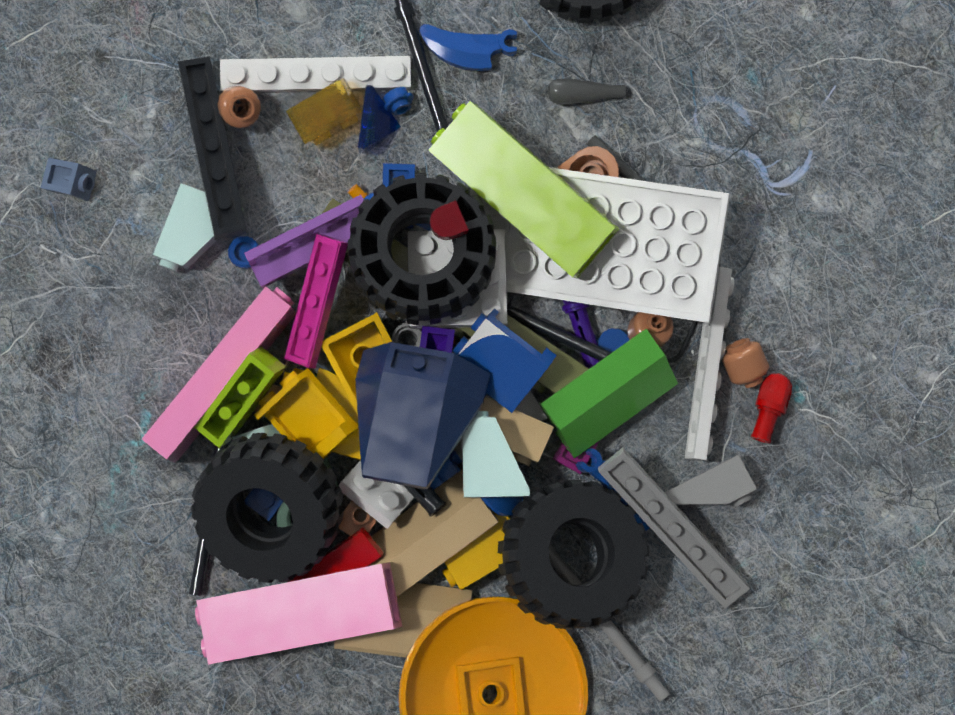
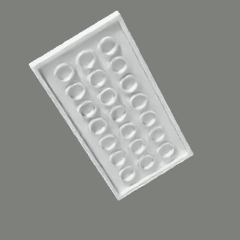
M549 167L620 229L580 277L572 278L474 190H470L472 197L478 196L483 202L484 211L491 216L494 229H505L507 292L710 323L730 201L729 193Z

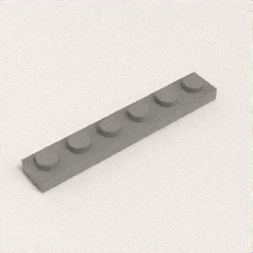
M623 447L598 467L599 473L725 609L750 590L749 584Z

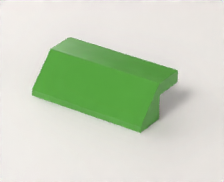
M644 329L540 403V406L557 428L555 432L572 457L576 458L675 387L678 382L665 354L648 330Z

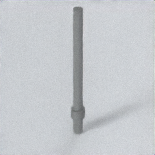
M550 544L549 558L553 569L564 582L570 585H582ZM611 620L600 624V628L635 670L633 674L639 682H644L659 702L665 699L670 693L654 675L656 671L648 661L644 662Z

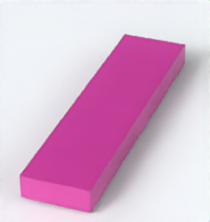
M316 234L284 359L307 368H316L348 243L326 235Z

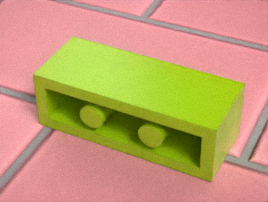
M262 346L250 352L194 428L218 448H221L238 433L258 406L259 401L264 398L287 366Z

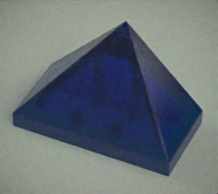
M366 85L358 141V151L363 154L369 152L401 127L390 110H385V103L371 85Z

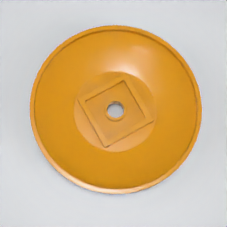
M508 597L472 599L446 610L435 618L413 644L401 674L399 711L400 715H586L588 706L586 669L578 647L566 629L555 628V625H544L536 621L532 613L525 614L517 606L520 602L518 599ZM488 685H494L497 690V696L491 703H486L482 696L484 688Z

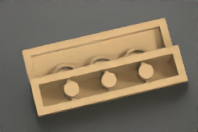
M463 469L434 490L446 502L444 507L435 515L430 517L429 513L417 502L398 516L388 529L383 527L371 536L382 549L383 554L382 557L371 563L370 566L390 562L397 597L499 522L481 497L464 498Z
M415 583L397 597L402 627L335 640L334 649L407 658L413 644L423 630L446 610L471 600L472 590Z

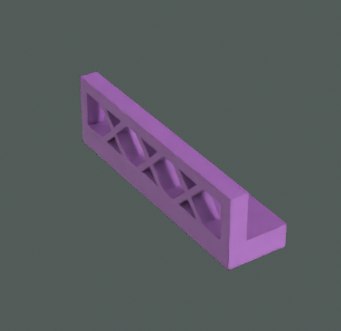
M362 195L245 252L244 254L261 288L263 289L265 286L308 266L316 234L326 235L348 243L351 234V222L353 218L358 216V207L364 200Z

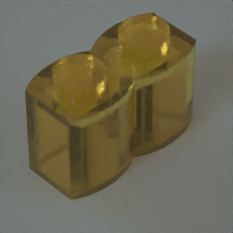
M342 78L291 107L286 113L304 144L313 141L317 146L332 137L330 130L340 125L341 129L344 130L358 122L359 120L356 115L363 112V109L345 78Z

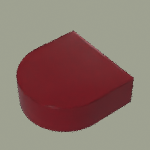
M456 200L442 205L433 211L430 218V227L433 234L439 239L452 240L468 233V227Z

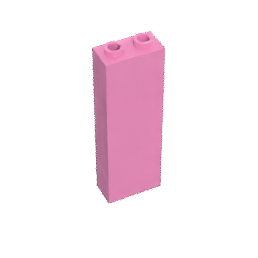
M265 286L144 435L142 440L165 459L176 463L200 434L194 427L247 355L261 346L268 350L295 317L296 312L292 308L294 304L292 299L277 287L272 292Z
M390 562L196 600L197 607L195 608V618L197 624L201 626L203 634L201 650L203 656L207 658L208 665L402 627Z

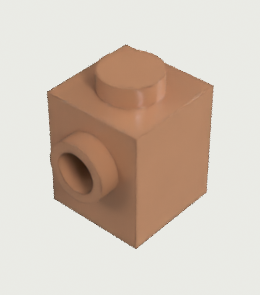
M351 500L344 511L339 529L351 536L364 527L370 535L378 521Z

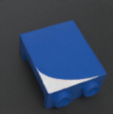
M494 308L488 316L481 313L471 326V329L475 331L470 339L464 336L452 352L489 372L491 376L486 393L513 413L557 355L547 347L542 354L497 320L496 316L499 311Z

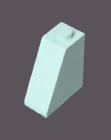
M182 183L153 253L157 259H160V266L177 272L178 267L187 270L217 241L214 240L205 192Z
M479 411L463 435L464 498L529 497L530 489L496 418L489 417L488 411Z

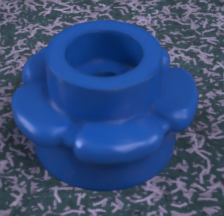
M405 87L394 88L383 97L385 102L384 108L388 113L402 115L411 109L414 96L412 93H408Z

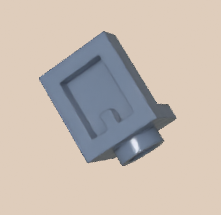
M48 158L40 188L89 201L95 185L96 170L79 163Z

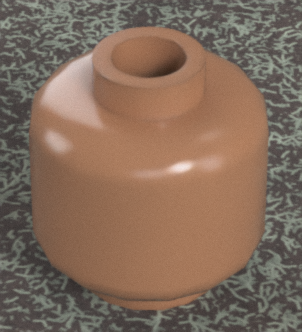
M231 86L220 94L218 109L226 124L236 128H246L254 124L259 118L261 104L257 94L251 89L242 86Z
M638 312L629 322L627 329L628 338L630 340L644 329H647L658 346L662 348L672 337L674 329L673 320L667 316Z
M743 338L729 344L726 347L727 352L722 360L731 382L736 385L744 384L746 388L762 383V376L769 371V363L760 343L750 341L749 338Z

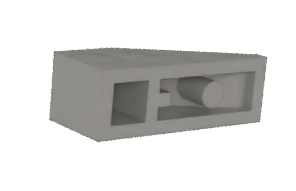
M736 455L665 493L676 505H726L733 502L734 506L737 507L751 500L752 496L750 493L757 488L739 455Z

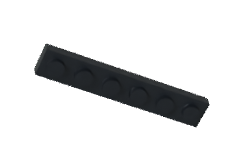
M210 56L178 61L214 240L246 235L247 229L224 121L218 109L219 98Z

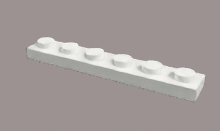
M411 56L221 59L220 91L222 93L231 86L246 87L254 93L392 90L397 87H405L407 90H411Z
M719 267L710 323L703 322L684 459L707 460V455L711 453L713 446L710 430L711 423H714L717 416V405L714 404L715 393L720 388L722 378L718 370L720 360L723 359L726 350L723 333L730 320V310L727 309L728 296L732 295L734 289V278L731 277L732 269Z

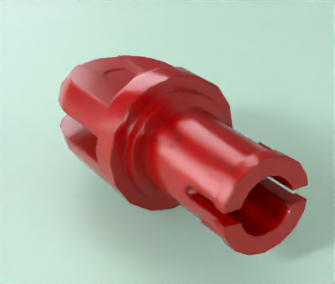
M773 373L765 377L755 402L759 414L751 438L767 444L771 443L777 418L786 414L792 395L790 380L780 373Z

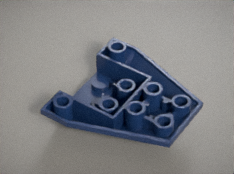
M394 342L364 350L355 379L362 477L427 490L482 408L491 376L490 373L449 352Z

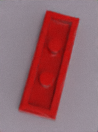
M363 527L329 550L320 563L315 564L310 572L303 576H297L296 574L293 580L287 582L367 567L382 557L383 551Z

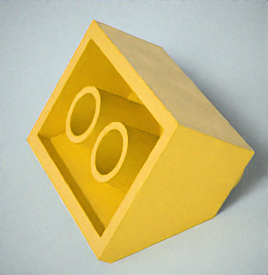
M378 313L323 340L321 346L357 415L355 379L363 351L392 342Z

